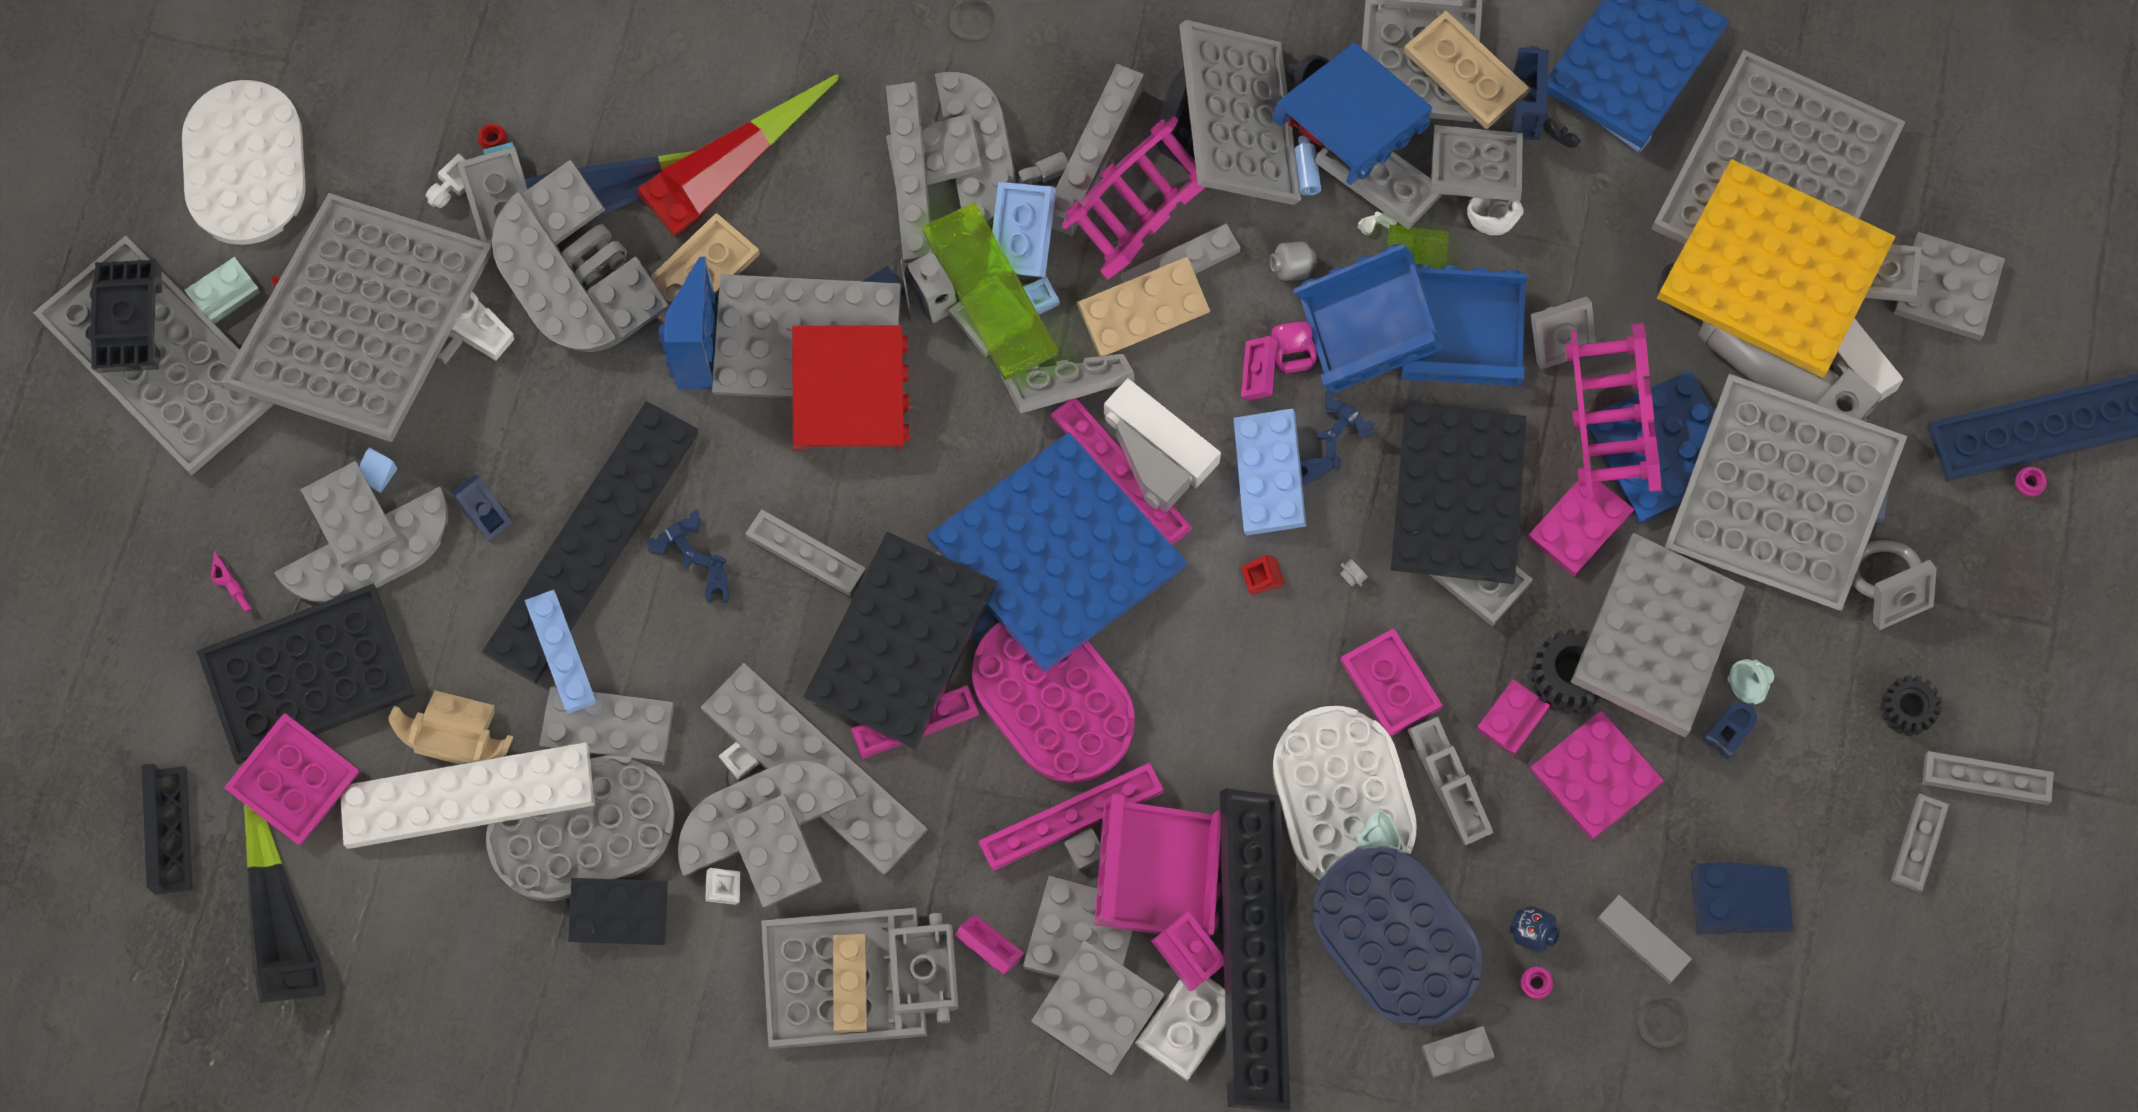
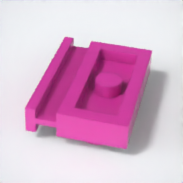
M1513 679L1479 724L1476 731L1514 756L1548 711L1550 705L1548 703L1545 704L1538 699L1537 695Z
M1189 911L1182 914L1151 940L1189 991H1194L1197 986L1224 966V956Z

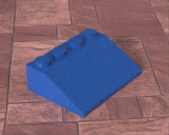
M706 257L698 258L665 314V324H660L659 340L660 343H663V355H666V365L669 367L670 378H675L677 389H712L718 306Z

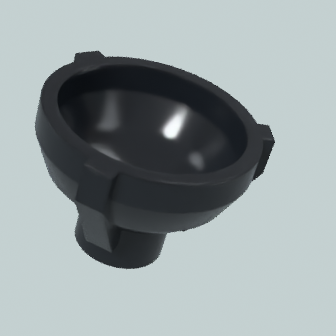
M1316 54L1306 56L1300 61L1292 60L1288 65L1287 73L1290 77L1294 78L1297 87L1327 64L1329 60Z

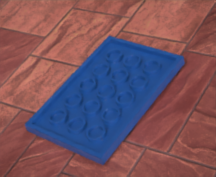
M1603 0L1548 75L1547 93L1642 148L1725 31L1730 20L1696 0Z

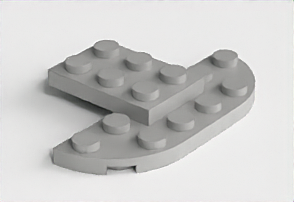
M942 72L935 74L944 121L921 126L927 185L956 179L965 230L968 235L987 228L993 223L998 182L1015 183V168L1004 114L993 91L984 82L971 75L959 72ZM887 135L886 139L895 181L891 135Z
M354 461L300 489L329 544L275 571L274 574L284 588L295 597L320 604L373 583L376 588H379L417 568L427 561L438 549L445 526L448 524V508L445 496L441 488L438 487L384 514L357 462Z
M798 760L775 765L715 792L694 808L686 819L679 839L678 858L682 875L686 877L740 852L763 908H767L823 882L799 825L853 802L858 797L850 784L841 775L822 764Z

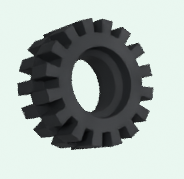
M1908 675L1903 680L1900 677L1887 689L1882 697L1883 702L1880 704V710H1884L1882 718L1883 720L1888 718L1887 726L1890 729L1894 725L1897 727L1895 732L1898 734L1906 731V736H1912L1913 733H1916L1917 736L1922 734L1924 730L1927 731L1935 723L1942 710V707L1939 706L1942 698L1941 696H1936L1939 692L1936 687L1933 689L1929 687L1932 682L1928 679L1923 683L1921 682L1922 677L1916 676L1912 679L1911 675ZM1906 695L1917 697L1922 703V713L1918 716L1905 714L1900 708V699Z

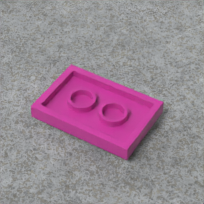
M1578 480L1527 538L1574 578L1634 511L1629 504L1600 481L1592 482L1593 497L1587 498L1586 486H1580Z
M1394 628L1340 658L1341 664L1377 722L1387 731L1390 737L1442 709V703Z

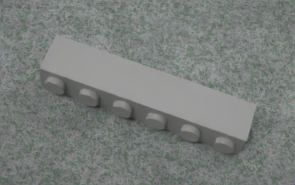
M1116 64L1056 187L1052 229L1073 236L1078 223L1075 222L1067 229H1064L1061 225L1067 218L1065 211L1075 202H1080L1099 182L1101 178L1100 173L1106 168L1143 92L1144 74Z

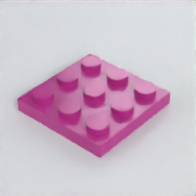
M1602 711L1598 712L1532 765L1529 770L1591 841L1664 782Z
M284 713L224 788L301 846L361 771Z

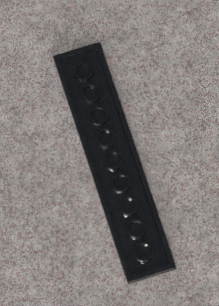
M648 401L644 403L482 651L484 656L537 684L548 667V662L525 600L554 590L571 631L699 434L698 428Z
M1226 788L1220 791L1228 1107L1285 1112L1290 1110L1281 802L1279 795Z

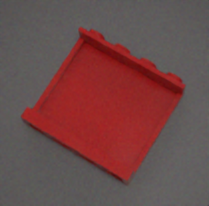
M902 325L792 326L793 451H805V447H898V451L903 450L904 442H909V424H903V412H909V394H903V382H908V364H902V353H908V335H902Z

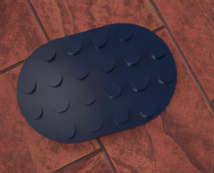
M1374 845L1361 847L1344 854L1325 871L1318 883L1313 903V916L1317 934L1326 950L1374 1010L1392 1021L1418 1024L1419 1026L1443 1021L1466 1005L1479 983L1482 965L1480 944L1468 920L1421 861L1398 848Z

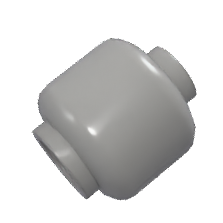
M1301 241L1280 243L1276 248L1275 254H1272L1270 257L1272 271L1276 272L1279 279L1283 281L1306 280L1315 271L1317 265L1314 249L1310 248L1306 242Z

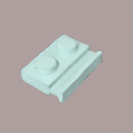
M235 257L184 290L190 300L214 324L261 293Z

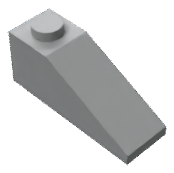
M1120 420L1116 424V436L1144 495V500L1154 509L1160 508L1166 513L1190 487V475Z

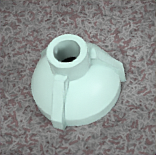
M1749 659L1736 662L1728 676V682H1730L1734 694L1741 701L1754 703L1755 705L1764 701L1770 688L1769 684L1774 680V673L1769 666H1765L1758 660Z
M1381 809L1373 812L1368 818L1366 828L1357 834V841L1360 847L1381 845L1400 849V839L1389 814Z

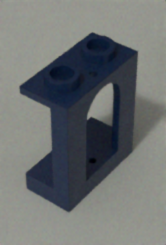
M1534 46L1519 48L1513 73L1520 80L1531 81L1530 102L1517 101L1510 126V132L1523 133V139L1527 140L1540 139L1547 115L1549 50H1543Z

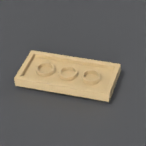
M1447 11L1442 13L1404 46L1403 52L1485 129H1488L1529 91V87Z
M716 213L651 275V278L669 305H671L698 258L706 257L716 298L719 295L720 274L739 275L760 255V251ZM667 310L656 317L663 324H665Z
M1188 256L1077 302L1098 356H1106L1210 312Z

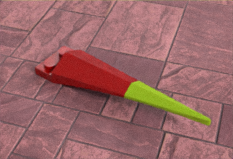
M839 74L826 79L662 169L659 174L637 189L638 196L673 237H676L697 222L722 194L809 107L837 82Z

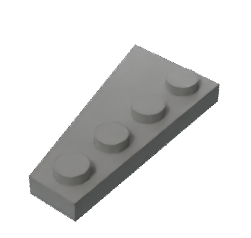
M1124 354L1084 358L1083 363L1068 362V360L1056 361L1057 366L1039 367L1038 363L1026 364V369L1012 371L1011 366L1000 367L1001 377L1020 414L1120 386L1127 378L1134 382V372Z

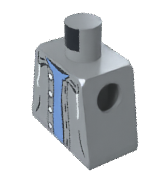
M931 252L906 266L905 280L931 323L933 324L949 315L948 309L957 304L952 282L934 253ZM938 296L944 298L940 302H935Z

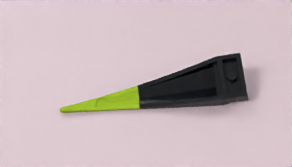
M244 804L253 974H255L259 1003L323 996L326 988L321 961L291 890L268 823Z

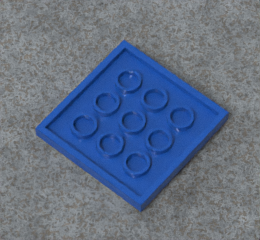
M1691 370L1650 388L1662 490L1649 491L1648 480H1642L1641 477L1615 480L1627 504L1634 509L1633 514L1638 524H1642L1680 506L1715 411ZM1639 393L1599 411L1632 408L1634 404H1640ZM1635 419L1586 425L1594 444L1637 440V436H1643L1642 422H1635ZM1639 452L1602 455L1608 468L1640 465V462L1646 461L1645 454L1639 455Z

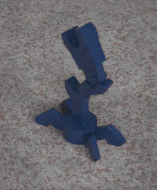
M1329 390L1325 392L1326 414H1335L1339 420L1330 430L1321 431L1317 436L1319 440H1326V456L1323 458L1300 460L1301 469L1307 471V475L1302 477V486L1324 477V474L1334 467L1336 471H1339L1341 459L1336 455V440L1347 426L1350 428L1355 427L1358 437L1366 438L1374 435L1375 423L1370 420L1365 422L1363 416L1354 408L1340 400H1334L1335 395Z
M698 510L690 513V519H683L668 527L663 533L659 534L657 540L651 538L646 541L647 546H649L648 551L658 555H663L668 545L677 544L684 555L683 565L686 570L689 569L691 563L710 569L705 591L707 603H711V596L715 591L722 592L723 603L728 602V580L722 565L727 562L726 559L719 555L710 557L695 552L685 538L689 532L698 533L700 529L701 519Z

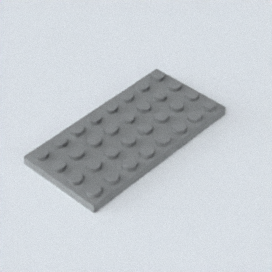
M124 236L33 312V314L192 476L274 404L224 388L222 381L236 358L239 349L163 272L162 293L156 294L154 342L160 350L159 370L97 373L91 368L90 324L95 262L150 260L127 236Z

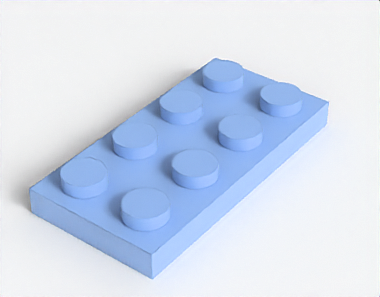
M1293 409L1234 418L1244 533L1246 535L1306 527L1295 411Z

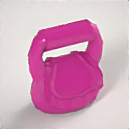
M1306 321L1292 322L1275 326L1272 329L1271 337L1277 340L1275 364L1278 369L1285 374L1312 370L1316 365L1318 353L1312 340L1310 324ZM1308 351L1311 358L1282 362L1283 354L1288 355L1289 353Z

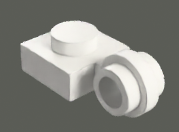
M457 154L438 172V178L444 183L441 186L436 183L427 191L425 196L432 207L442 208L451 198V195L448 193L450 190H453L459 197L465 192L457 165L458 162L465 160L460 154Z

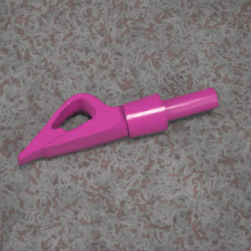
M215 550L211 570L212 582L216 585H225L232 599H237L244 612L251 611V606L243 596L245 591L234 579ZM217 568L222 570L223 576L221 578H216Z

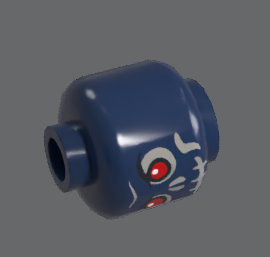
M1528 906L1524 910L1519 909L1510 927V933L1514 934L1515 943L1541 953L1549 945L1555 946L1560 935V929L1556 928L1557 920L1553 914L1534 906Z

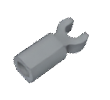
M1061 151L1036 162L1034 167H1028L1019 171L1020 178L1018 181L1020 184L1035 185L1040 181L1043 183L1063 175L1068 160Z

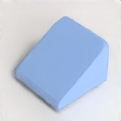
M370 447L365 452L359 466L370 488L379 493L383 491L397 471L394 461Z

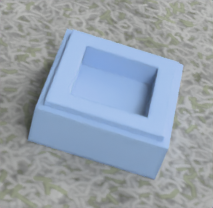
M1047 276L1020 288V294L1032 317L1060 305V301Z

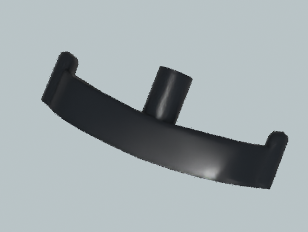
M1547 118L1545 120L1544 130L1556 141L1569 148H1576L1580 144L1581 139L1576 134L1566 133L1568 131L1567 127L1564 126L1560 131L1553 119Z

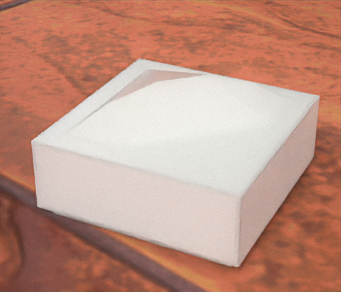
M709 868L706 875V901L734 905L739 903L740 871Z

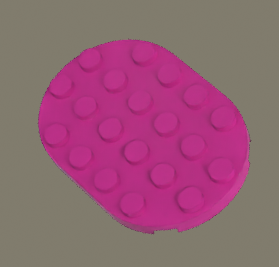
M1000 623L996 624L983 637L975 652L972 668V681L976 697L986 714L1030 768L1040 775L1055 781L1077 783L1100 777L1120 762L1130 746L1134 733L1135 717L1133 704L1124 685L1089 641L1044 673Z

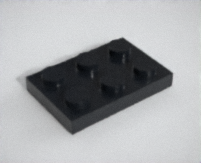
M571 878L568 942L665 945L668 881Z

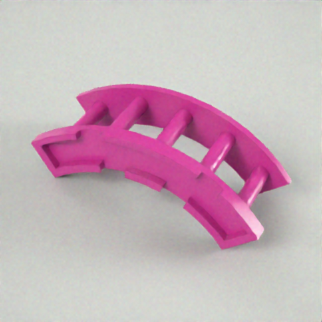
M1175 116L1168 122L1162 119L1150 130L1152 134L1116 166L1112 163L1100 173L1102 179L1080 202H1075L1065 211L1067 218L1061 226L1067 229L1077 222L1105 255L1104 259L1106 262L1100 271L1107 280L1130 264L1134 256L1144 245L1141 240L1148 233L1150 235L1154 234L1171 218L1169 213L1177 207L1176 204L1181 201L1185 205L1206 188L1198 186L1194 159L1171 133L1178 122ZM1160 140L1165 143L1190 173L1188 175L1190 179L1179 189L1176 186L1172 187L1145 155ZM1134 162L1140 166L1163 194L1164 202L1154 211L1152 208L1148 209L1120 176ZM1111 184L1139 216L1138 221L1140 224L1133 231L1131 229L1127 230L1100 199V196ZM1091 207L1119 238L1117 240L1120 244L1118 247L1114 248L1086 215Z
M1644 323L1632 324L1633 336H1627V340L1578 345L1577 331H1570L1571 343H1565L1567 361H1573L1578 410L1572 411L1574 429L1580 428L1584 462V468H1578L1580 486H1586L1587 498L1593 497L1592 482L1641 477L1642 480H1648L1649 491L1662 490L1650 379H1644L1643 377L1650 376ZM1628 352L1629 355L1635 354L1636 369L1630 370V373L1581 378L1579 357ZM1632 385V388H1638L1640 404H1634L1632 408L1585 412L1583 390ZM1634 419L1635 422H1642L1643 436H1637V440L1588 445L1587 424ZM1639 452V455L1645 454L1646 461L1640 462V465L1591 470L1589 457Z

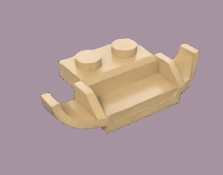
M436 690L424 714L418 712L415 719L403 714L399 707L394 706L388 718L396 735L403 743L413 748L414 753L460 765L503 757L508 752L513 740V736L507 735L504 740L490 738V730L487 729L495 714L494 705Z

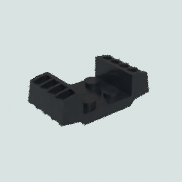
M156 259L95 262L91 298L90 342L91 368L97 373L159 370L160 350L154 342L156 294L162 293V272Z

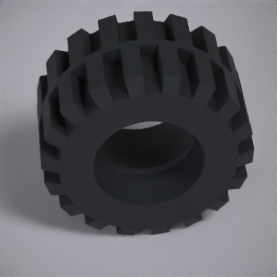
M1568 629L1566 635L1562 631L1555 633L1553 639L1549 637L1545 640L1533 662L1531 682H1535L1533 687L1535 694L1541 693L1540 700L1544 703L1549 701L1552 704L1550 709L1557 711L1559 707L1563 709V714H1570L1571 710H1575L1576 714L1583 713L1585 708L1591 710L1597 702L1600 703L1603 699L1586 689L1563 681L1555 669V664L1561 660L1572 659L1580 661L1589 639L1587 631L1582 630L1580 634H1575V629Z

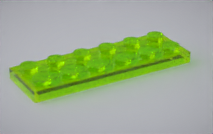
M976 202L922 226L925 238L952 282L958 298L1004 381L1058 355L1057 347Z

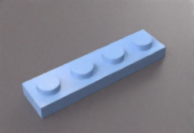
M551 590L525 600L566 713L570 714L596 704V699L555 591Z

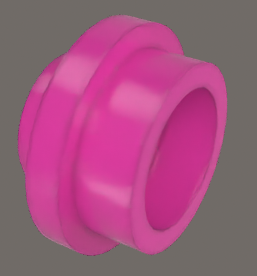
M2025 467L2016 475L2015 485L2021 494L2035 497L2045 490L2047 480L2045 474L2039 468ZM2026 479L2032 480V481L2034 482L2035 486H2034V487L2029 486V485L2025 482V480H2026Z
M1532 967L1522 975L1521 988L1528 997L1542 999L1551 992L1553 978L1546 969ZM1539 979L1542 982V987L1539 989L1534 988L1531 985V980Z

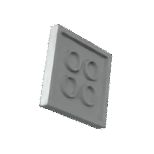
M1434 125L1431 193L1520 201L1522 194L1523 133Z
M1918 232L1913 246L1922 247L1916 303L1897 301L1893 314L1981 341L1985 333L2005 258Z
M1049 876L1023 969L1059 978L1084 940L1121 965H1124L1133 931L1095 926L1097 889Z
M1084 940L1031 1022L1112 1075L1165 993Z

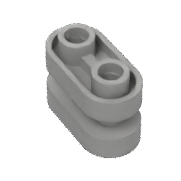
M603 224L593 227L562 252V255L572 270L575 271L576 276L585 289L593 287L611 270H617L626 262L627 250L619 241L609 243L612 233Z

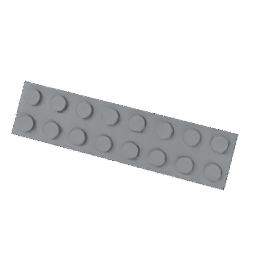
M745 663L700 707L702 712L765 769L781 763L799 760L822 764L841 775L853 788L858 799L821 815L819 818L883 876L927 832V828Z

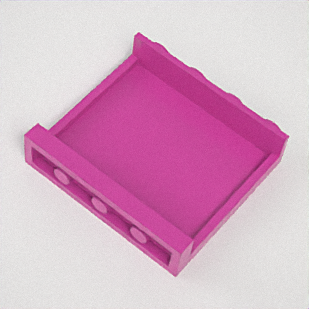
M1112 794L1104 802L1094 925L1160 934L1182 914L1189 911L1208 937L1214 935L1219 925V914L1215 913L1216 901H1219L1221 895V883L1217 882L1218 870L1220 871L1222 868L1220 810H1217L1214 814L1125 802V796Z

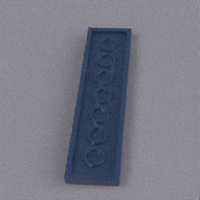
M2138 374L1930 422L1927 429L1946 482L2138 437Z

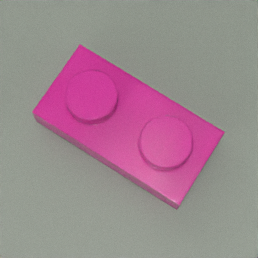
M1271 336L1246 341L1241 397L1247 401L1272 396L1277 340Z
M976 914L963 923L955 934L969 949L974 950L988 961L993 968L999 970L1004 975L1018 964L1024 955L1020 949Z

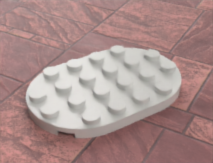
M238 80L219 85L198 99L190 109L182 131L184 193L190 214L200 228L211 234L213 238L225 243L246 245L259 243L274 237L284 230L283 227L293 216H297L305 197L303 133L301 121L294 105L277 88L254 80Z
M1344 706L1320 707L1308 711L1295 719L1287 727L1277 743L1273 758V778L1293 850L1304 868L1320 880L1325 871L1339 857L1352 850L1361 848L1357 841V834L1366 828L1368 818L1372 813L1380 809L1391 817L1400 839V850L1411 854L1416 838V816L1395 745L1387 731L1376 720L1373 721L1359 713L1358 710Z

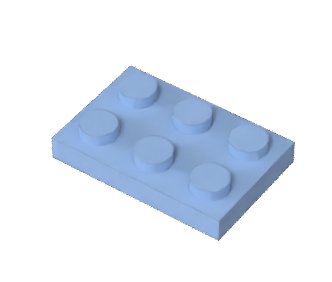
M998 182L987 271L1045 278L1057 188Z

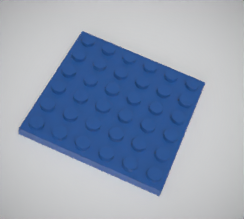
M1070 432L927 534V541L941 556L997 580L998 585L986 608L1044 673L1187 566V561Z

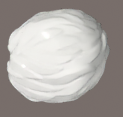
M1472 197L1467 207L1468 219L1473 227L1481 233H1486V235H1502L1508 232L1524 212L1520 201Z

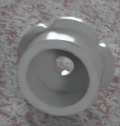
M1352 559L1345 565L1342 563L1341 566L1344 570L1340 574L1350 586L1353 587L1356 583L1360 587L1363 586L1362 582L1368 576Z

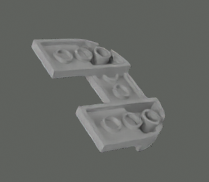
M572 160L560 166L524 193L517 192L510 198L495 222L492 248L499 271L537 328L550 340L563 347L578 351L596 352L619 344L665 312L670 305L636 256L586 291L556 245L606 209Z

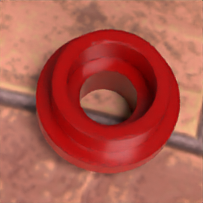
M487 124L482 127L477 139L479 146L484 150L507 144L508 137L506 131L501 126ZM491 137L498 138L494 142H488Z

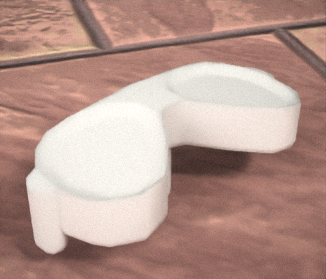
M1377 211L1373 216L1362 218L1357 227L1364 235L1369 236L1373 233L1376 224L1393 229L1397 221L1386 213Z

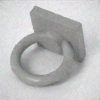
M1875 540L1867 543L1852 585L1860 593L1874 599L1873 623L1879 630L1934 607L1937 568L1931 560L1921 563L1919 556L1914 550L1897 541ZM1877 552H1891L1900 555L1910 566V569L1876 583L1875 586L1867 583L1860 574L1861 562L1867 556Z

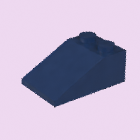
M1719 862L1697 863L1691 871L1697 935L1793 931L1787 868Z

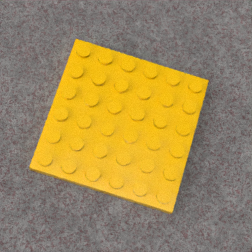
M1731 159L1662 286L1657 299L1824 378L1896 236Z

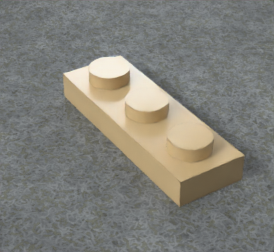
M865 934L833 935L835 1033L867 1032Z

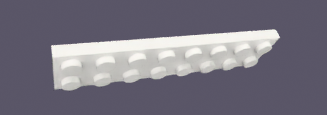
M585 742L350 784L340 796L343 845L350 849L594 806L589 746Z

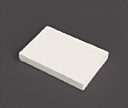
M1208 978L1197 986L1194 991H1189L1183 982L1179 980L1138 1037L1135 1045L1188 1082L1226 1028L1225 989Z

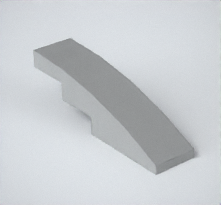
M1431 718L1407 729L1431 783L1463 844H1470L1494 833L1471 778L1465 774L1454 746H1450L1439 718Z

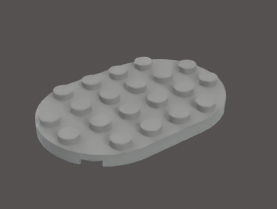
M607 755L590 759L594 806L488 824L486 846L488 857L495 872L510 889L524 897L538 901H558L570 898L571 878L627 879L645 871L664 853L674 830V804L662 778L649 766L647 767L640 762L632 760L630 757Z

